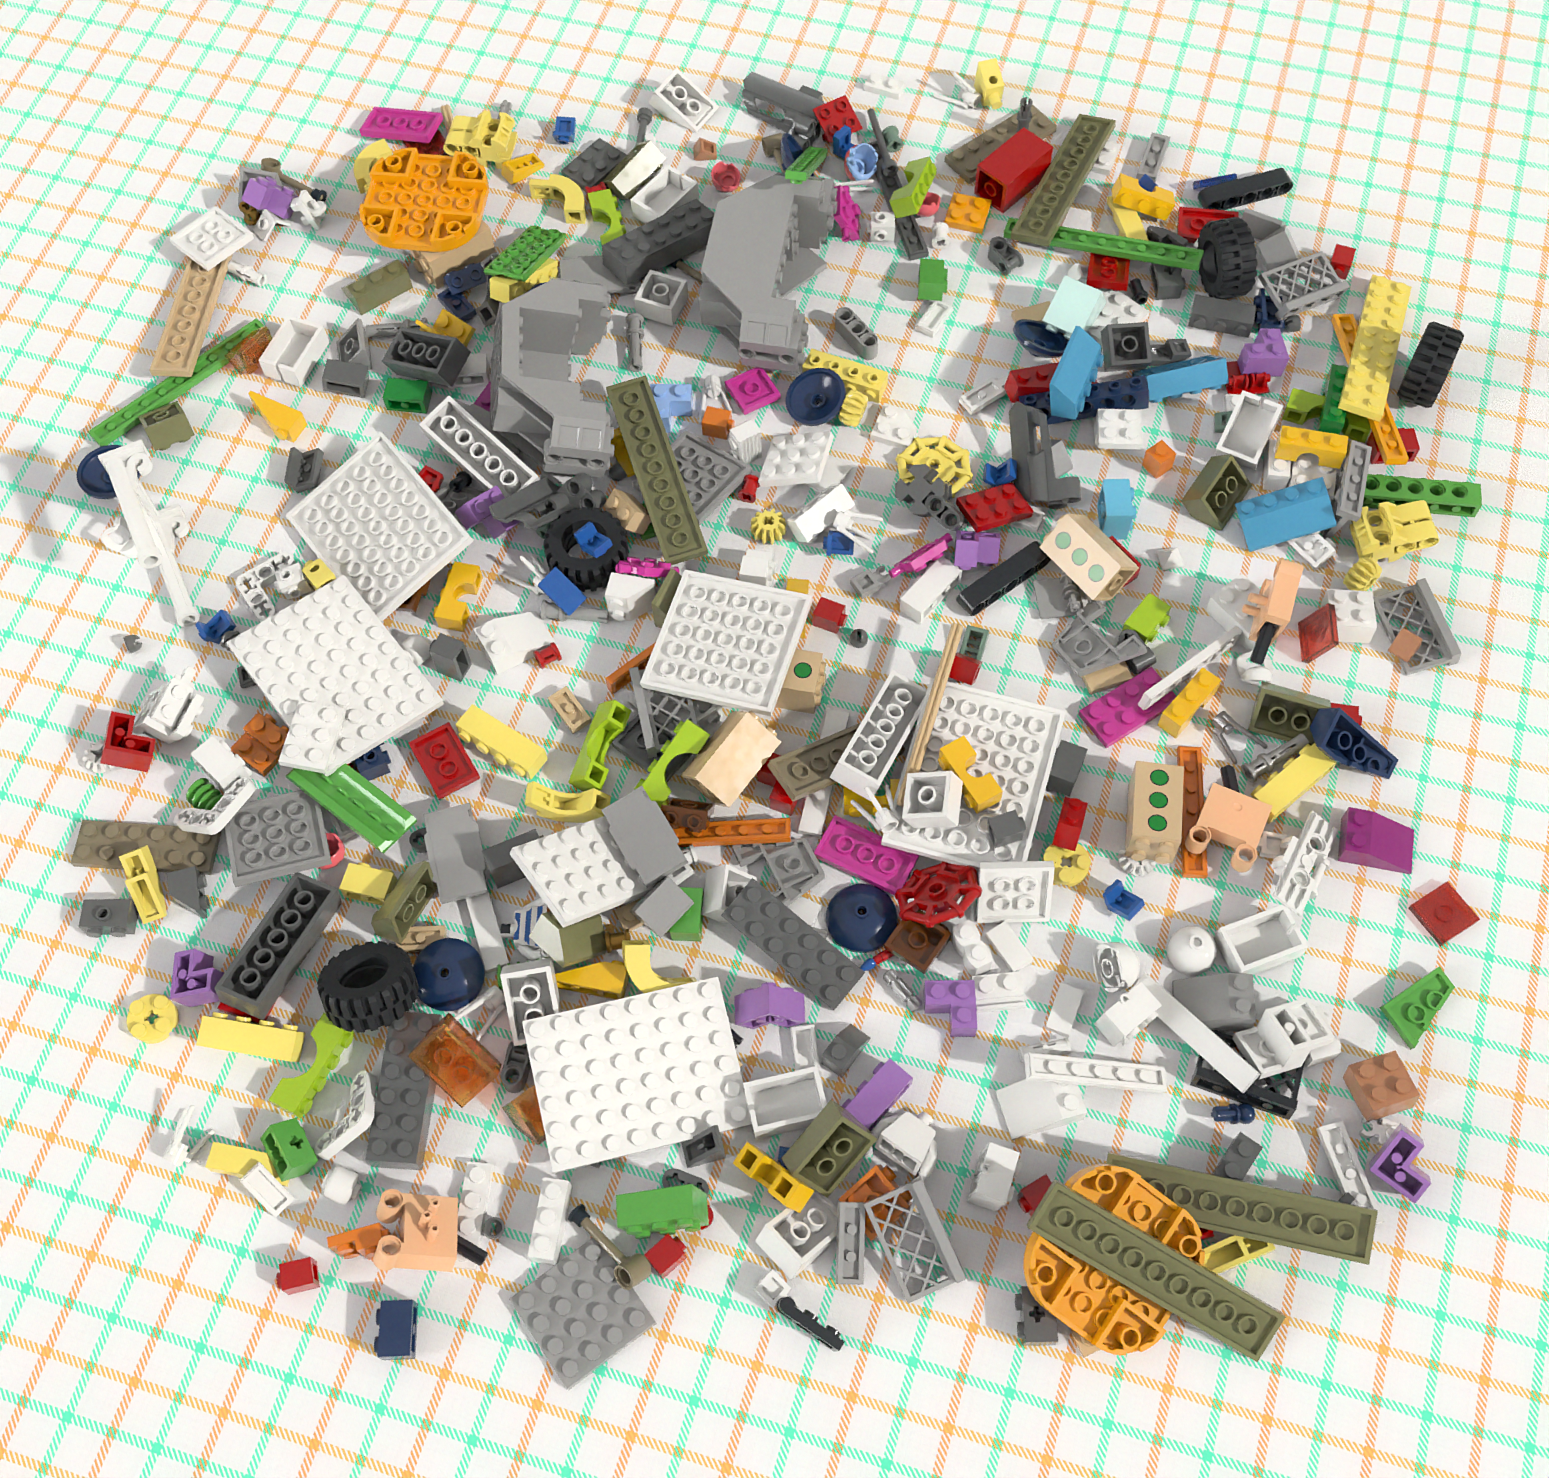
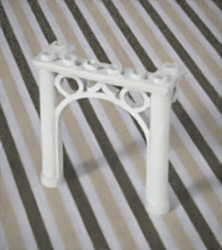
M142 439L98 455L100 462L111 479L138 552L136 557L139 565L143 568L159 566L176 611L175 618L178 625L188 627L196 624L200 617L197 609L192 605L173 555L175 554L174 529L178 538H182L189 532V525L185 520L186 516L179 503L158 511L139 481L137 469L141 476H146L152 471L153 463L149 458V451Z

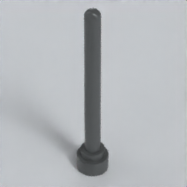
M640 108L638 110L637 120L639 122L636 145L644 142L647 125L652 121L653 113L648 108Z
M870 108L867 114L883 158L882 171L886 177H892L897 174L898 166L896 161L890 158L875 111Z

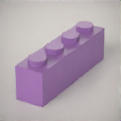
M890 1058L885 1064L880 1062L872 1072L874 1076L869 1082L864 1080L857 1088L856 1092L858 1094L854 1099H847L842 1105L869 1131L876 1126L912 1085L913 1077Z

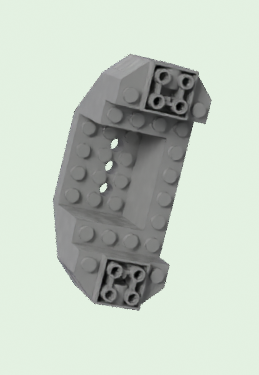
M778 172L717 202L701 268L703 283L698 299L702 324L715 326L738 350L737 353L741 357L742 365L796 373L799 372L800 365H804L805 353L803 351L804 347L807 348L809 335H807L808 323H805V314H800V310L796 309V300L778 298L779 289H777V285L782 282L783 272L781 267H785L786 260L793 261L794 255H798L799 247L820 249L821 241L825 242L829 230L833 229L834 218L832 216L837 211V188H834V179L810 176L802 184L790 183V179H785V173Z
M550 277L548 282L507 303H499L494 327V347L491 356L490 426L493 428V431H497L540 465L545 472L572 475L585 473L590 477L603 478L605 470H609L610 457L613 458L614 445L611 444L614 436V427L610 425V414L606 413V404L583 401L584 394L580 392V383L568 381V377L571 376V364H568L571 353L589 355L590 348H594L595 343H600L603 335L606 336V322H610L611 310H608L611 295L607 293V285Z

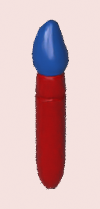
M885 949L873 958L864 961L860 968L863 971L872 970L876 965L893 957L894 954Z

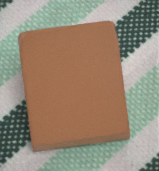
M699 137L693 147L694 160H716V143Z
M1402 628L1389 647L1388 652L1408 663L1420 648L1422 638Z

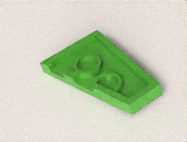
M1437 967L1379 1008L1411 1050L1416 1047L1419 1038L1428 1029L1431 1020L1437 1011L1442 1008L1455 986L1443 970Z

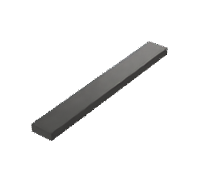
M877 141L867 143L878 153L875 175L890 212H893L889 200L895 190L902 188V184L898 174L892 177H886L883 174V158ZM914 215L901 218L895 217V225L909 261L928 257L929 251Z

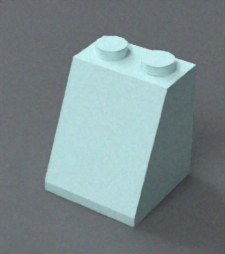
M1065 275L1042 320L1046 326L1045 329L1055 334L1057 331L1061 332L1068 340H1070L1075 326H1080L1088 332L1104 308L1106 300L1102 291Z

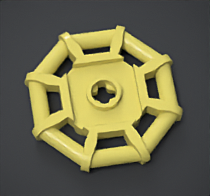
M946 435L930 438L915 437L913 442L902 453L897 454L895 459L898 464L899 479L901 478L905 483H911L915 479L910 472L907 473L906 464H926L928 466L930 464L933 466L937 464L938 469L936 470L939 474L932 482L938 477L948 482L954 476L958 477L959 479L952 485V498H955V494L973 478L970 469L969 451L949 440ZM926 446H935V449H929ZM916 450H919L914 457L911 456ZM956 461H961L962 469L956 468Z

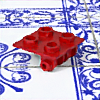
M846 95L812 109L824 131L822 135L824 142L832 143L835 132L844 125L851 128V134L863 129Z
M1237 361L1227 362L1229 383L1225 384L1228 394L1241 395L1243 390L1251 394L1270 392L1267 384L1271 380L1270 374L1262 372L1255 376L1253 373H1250L1249 376L1248 374L1241 375Z

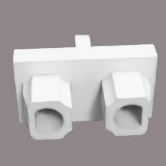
M301 190L299 197L292 199L290 207L294 212H302L301 221L304 225L311 224L315 230L321 228V220L326 215L325 210L327 206L323 201L316 202L313 200L307 190Z

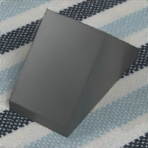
M713 1125L693 1136V1139L681 1143L687 1168L726 1158L718 1125Z

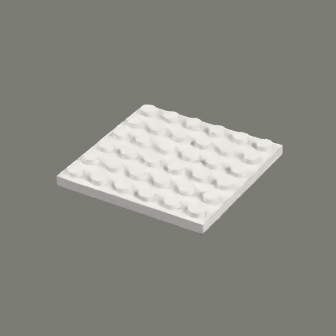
M684 570L640 681L641 687L772 716L813 602L812 595Z

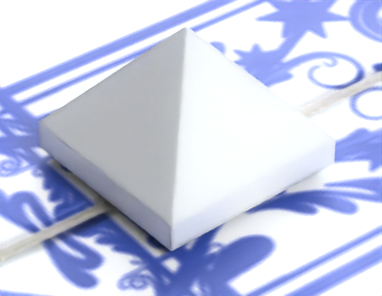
M1178 547L1156 551L1162 571L1184 566Z

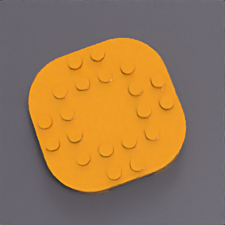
M403 148L392 151L393 155L388 156L386 159L382 157L375 163L370 171L371 182L365 202L360 204L359 207L364 230L372 241L383 247L393 249L445 252L463 246L475 236L479 230L489 194L486 171L484 166L477 162V158L461 151H455L454 156L418 154L417 148Z
M1095 1164L1076 1172L1064 1184L1204 1266L1205 1251H1202L1200 1239L1202 1234L1196 1221L1184 1208L1176 1205L1143 1180L1136 1172L1113 1164ZM1032 1232L1024 1252V1276L1031 1294L1044 1309L1088 1342L1111 1354L1126 1355V1353L1136 1351L1142 1352L1152 1347L1166 1333L1163 1327L1172 1312L1039 1234Z

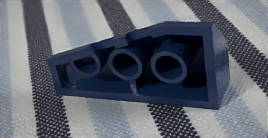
M1320 708L1310 730L1316 747L1333 761L1384 779H1390L1398 762V759L1341 708Z

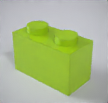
M1148 593L1126 620L1122 631L1131 629L1139 635L1145 644L1148 642L1153 643L1159 634V628H1165L1171 619V616H1169L1171 606Z

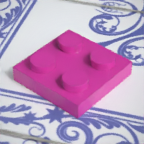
M755 367L725 381L726 389L744 415L781 399L780 392L765 370L760 367Z

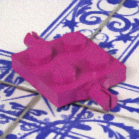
M838 185L834 187L837 188L836 214H833V218L841 228V240L843 242H848L850 239L855 241L859 239V230L861 229L859 222L861 210L859 205L855 204L851 199L849 186Z
M946 533L941 538L927 543L896 563L893 569L888 571L890 577L895 578L902 572L907 574L912 571L918 572L927 566L926 562L929 560L935 561L944 555L943 551L949 548L947 543L953 540L952 536Z
M627 557V560H619L615 568L616 573L637 574L645 577H666L670 569H674L678 573L680 572L679 567H671V563L658 561L657 563V559L647 557L641 561L640 558Z

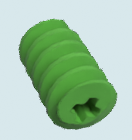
M207 778L196 780L186 793L187 801L194 808L211 810L224 796L221 795L218 789H215L212 783H209Z

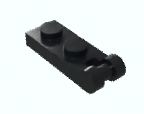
M783 1297L776 1302V1310L781 1315L834 1352L840 1351L845 1341L839 1338L841 1335L839 1331L830 1325H827L826 1328L817 1322L819 1318L806 1309L802 1312L797 1309L795 1301L791 1297Z

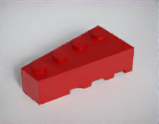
M1059 362L1010 370L1004 389L1011 403L1019 402V396L1050 391L1049 384Z

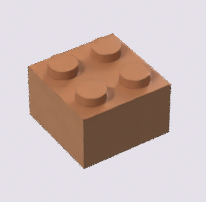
M1396 1050L1351 1064L1343 1076L1358 1108L1366 1119V1123L1411 1109L1421 1096Z

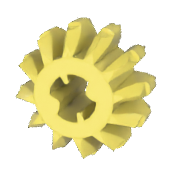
M849 391L841 406L842 409L838 416L839 420L848 426H858L867 407L868 397L859 391Z
M764 508L763 513L757 511L755 517H752L751 533L756 541L762 540L763 545L767 541H770L773 545L774 540L781 541L782 536L786 534V520L781 512L775 513L774 508L771 511H767Z
M1367 556L1363 557L1349 569L1343 583L1349 590L1367 591L1380 577L1382 568L1373 559Z

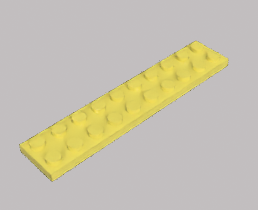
M1372 275L1338 406L1339 409L1380 422L1384 413L1412 287L1389 280L1383 276Z

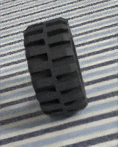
M1239 217L1210 221L1200 230L1197 249L1204 250V256L1199 268V275L1201 276L1204 290L1208 293L1209 297L1229 299L1245 296L1255 285V277L1257 276L1256 266L1258 265L1256 259L1257 250L1254 245L1255 240L1252 237V231L1248 224Z
M1437 322L1428 323L1397 392V396L1400 399L1424 408L1432 407L1463 341L1464 334L1462 331Z
M582 507L581 510L571 509L570 513L561 514L558 521L555 519L550 524L551 529H547L543 546L549 570L551 571L556 566L581 592H585V590L597 591V588L600 587L606 588L611 572L616 573L615 568L619 560H627V557H629L624 527L621 526V522L616 517L613 518L611 513L607 511L603 513L599 508L594 507L593 510L589 509V507ZM588 522L593 523L597 532L610 538L613 544L605 554L598 558L579 559L568 554L570 549L578 544L574 533Z
M372 941L365 942L364 945L359 946L357 944L349 950L344 949L339 952L337 957L333 956L329 960L328 965L323 967L317 981V990L329 1021L345 1031L352 1032L355 1030L358 1033L365 1032V1030L375 1031L379 1027L391 1025L394 1020L401 1019L404 1016V1012H408L412 1008L419 990L415 972L407 952L395 944L389 943L387 945L383 941H378V943H373Z

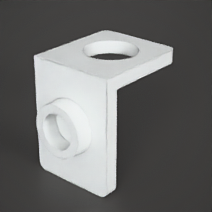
M264 209L253 231L262 241H266L276 223L290 226L289 220L279 219V216Z

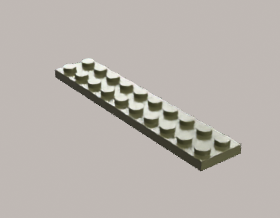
M1084 114L1078 115L1012 229L1011 239L1049 247L1112 134L1116 120Z
M646 375L607 386L606 391L664 561L675 565L707 555L706 543Z
M1112 1152L1107 1154L1106 1164L1117 1165L1139 1174L1143 1180L1179 1207L1184 1208L1200 1228L1369 1265L1378 1213L1376 1209Z
M1054 1179L1026 1224L1028 1229L1258 1362L1286 1318L1281 1311Z

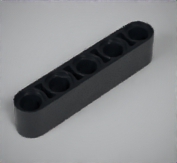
M1277 168L1204 188L1198 193L1197 198L1203 209L1228 210L1286 194L1292 189L1293 182L1284 168Z
M1034 541L961 591L956 601L970 616H975L1043 569L1051 561V558L1039 547L1041 544L1038 541Z

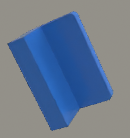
M556 566L538 584V587L568 616L587 599Z

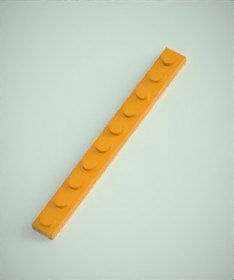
M1333 314L1331 322L1347 365H1349L1358 325L1353 314ZM1386 400L1380 422L1369 418L1368 421L1384 464L1406 465L1409 457Z

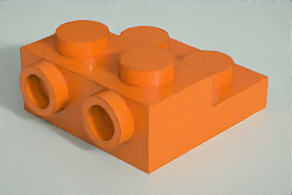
M258 712L243 727L245 733L231 746V752L234 755L238 754L247 765L265 777L277 765L289 729L284 725L281 728L275 725L277 721L268 713L263 716Z
M875 1165L838 1200L845 1202L870 1201L898 1188L899 1186L894 1181L896 1175L887 1165L885 1167ZM907 1190L899 1194L895 1204L910 1210L912 1204L910 1200L913 1199L910 1191ZM894 1197L887 1199L886 1201L892 1203ZM879 1203L871 1208L875 1217L886 1221L891 1206ZM894 1208L889 1222H897L906 1212ZM865 1209V1234L873 1241L878 1236ZM878 1222L882 1231L884 1224Z
M375 1223L327 1237L328 1248L340 1257H344V1259L355 1258L361 1254L373 1262L379 1240L386 1235L395 1236V1234H391L389 1229H386L382 1224Z

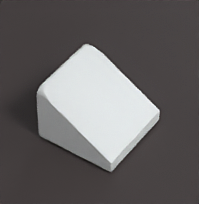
M1075 263L1068 270V277L1086 284L1088 266Z

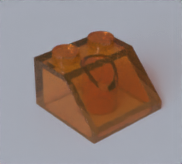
M263 326L252 330L224 355L241 375L247 373L250 375L259 368L257 365L259 363L258 360L272 340L269 329Z

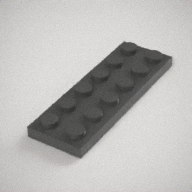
M753 878L721 915L832 1010L837 1008L865 974L861 968Z

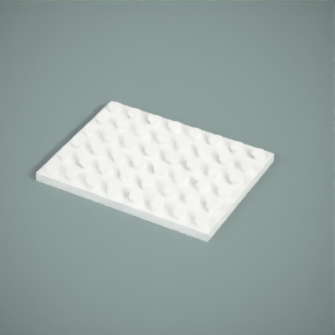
M382 431L286 514V517L317 557L326 564L336 578L345 575L381 622L474 541Z
M345 575L340 576L227 642L230 650L289 728L299 700L345 708L346 714L327 772L324 774L325 776L333 774L343 764H349L444 705L443 699Z
M931 677L894 798V805L900 816L899 824L891 832L883 834L881 845L951 864L971 865L977 871H979V862L1027 861L1066 711L947 681L919 773L943 771L938 763L940 748L964 735L977 753L975 764L966 769L967 773L973 777H982L991 773L1003 791L1000 802L976 814L973 808L970 809L966 805L962 793L958 827L913 828L902 819L903 807L897 805V798L935 679ZM1016 809L1018 817L1022 816L1026 825L1023 839L995 848L987 830L988 818Z
M718 977L522 1021L553 1173L693 1139V1136L713 1125H718L720 1133L752 1125L744 1092L743 1078Z

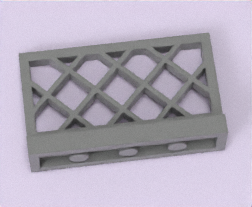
M1322 251L1263 272L1258 276L1278 309L1275 315L1279 321L1336 300L1351 287L1347 280L1341 282ZM1318 259L1322 264V268L1314 265V260ZM1300 265L1308 268L1307 274L1298 270ZM1286 271L1293 274L1292 279L1283 276V272ZM1311 272L1319 273L1320 279L1311 276ZM1297 276L1305 279L1304 285L1296 282ZM1267 277L1276 279V285L1270 283ZM1324 277L1330 278L1333 284L1325 282ZM1281 282L1290 285L1289 291L1280 287ZM1309 282L1318 285L1317 290L1308 287ZM1294 287L1303 291L1301 296L1293 293ZM1279 293L1287 296L1286 302L1282 303L1278 296Z
M1351 440L1347 445L1346 457L1340 469H1337L1334 498L1331 502L1337 526L1325 529L1323 531L1324 539L1327 537L1331 539L1348 520L1357 522L1361 518L1372 447L1354 440Z
M1426 578L1417 580L1415 585L1373 597L1375 610L1391 644L1396 638L1394 634L1398 635L1401 629L1405 628L1406 624L1419 628L1416 633L1417 636H1419L1422 629L1433 635L1431 642L1422 639L1421 644L1428 647L1425 654L1416 652L1413 657L1421 659L1419 665L1409 667L1407 662L1398 657L1406 676L1448 663L1450 666L1459 662L1462 653ZM1412 593L1415 598L1413 605L1402 601V596ZM1387 600L1395 603V605L1389 611L1382 608L1379 602ZM1398 605L1410 609L1407 617L1394 613ZM1413 611L1423 615L1424 620L1422 623L1409 619ZM1391 617L1404 622L1400 630L1390 626L1389 621ZM1432 648L1440 651L1443 658L1435 660L1427 655Z
M638 667L629 668L648 758L657 757V753L661 752L660 750L664 746V744L660 745L658 740L663 732L672 736V740L677 735L667 729L671 721L675 720L679 723L682 720L685 723L683 719L676 716L681 707L690 711L687 719L692 720L693 723L698 725L691 698L683 697L680 701L672 697V694L651 690L648 693V690L640 685L645 669L638 670ZM655 692L664 697L659 705L650 702V698ZM668 700L677 704L672 713L663 709ZM659 712L669 717L663 726L654 721Z
M921 1176L863 1203L908 1304L952 1283L966 1280L962 1266ZM907 1190L910 1191L913 1198L910 1210L895 1204L898 1195ZM894 1197L892 1203L886 1201L887 1199ZM879 1203L891 1206L886 1221L875 1217L871 1207ZM915 1204L919 1213L913 1211ZM894 1208L908 1213L903 1227L889 1222ZM911 1215L923 1220L924 1226L921 1234L906 1229ZM878 1222L884 1224L882 1231ZM887 1226L902 1231L897 1245L885 1240L884 1234ZM926 1229L930 1235V1238L924 1236ZM905 1233L919 1238L914 1252L900 1247ZM922 1240L934 1244L935 1251L932 1259L918 1254ZM889 1247L895 1249L893 1255H892V1253H891ZM898 1250L913 1256L908 1270L897 1266L895 1259ZM937 1254L939 1255L941 1262L935 1260ZM916 1257L930 1263L925 1277L911 1271ZM933 1265L944 1268L948 1278L940 1282L930 1279L929 1276ZM900 1272H903V1273L906 1274L904 1280H903V1277H902V1275H901ZM909 1276L923 1280L921 1290L910 1295L906 1286ZM927 1282L933 1284V1285H931V1286L925 1288L926 1285H927Z

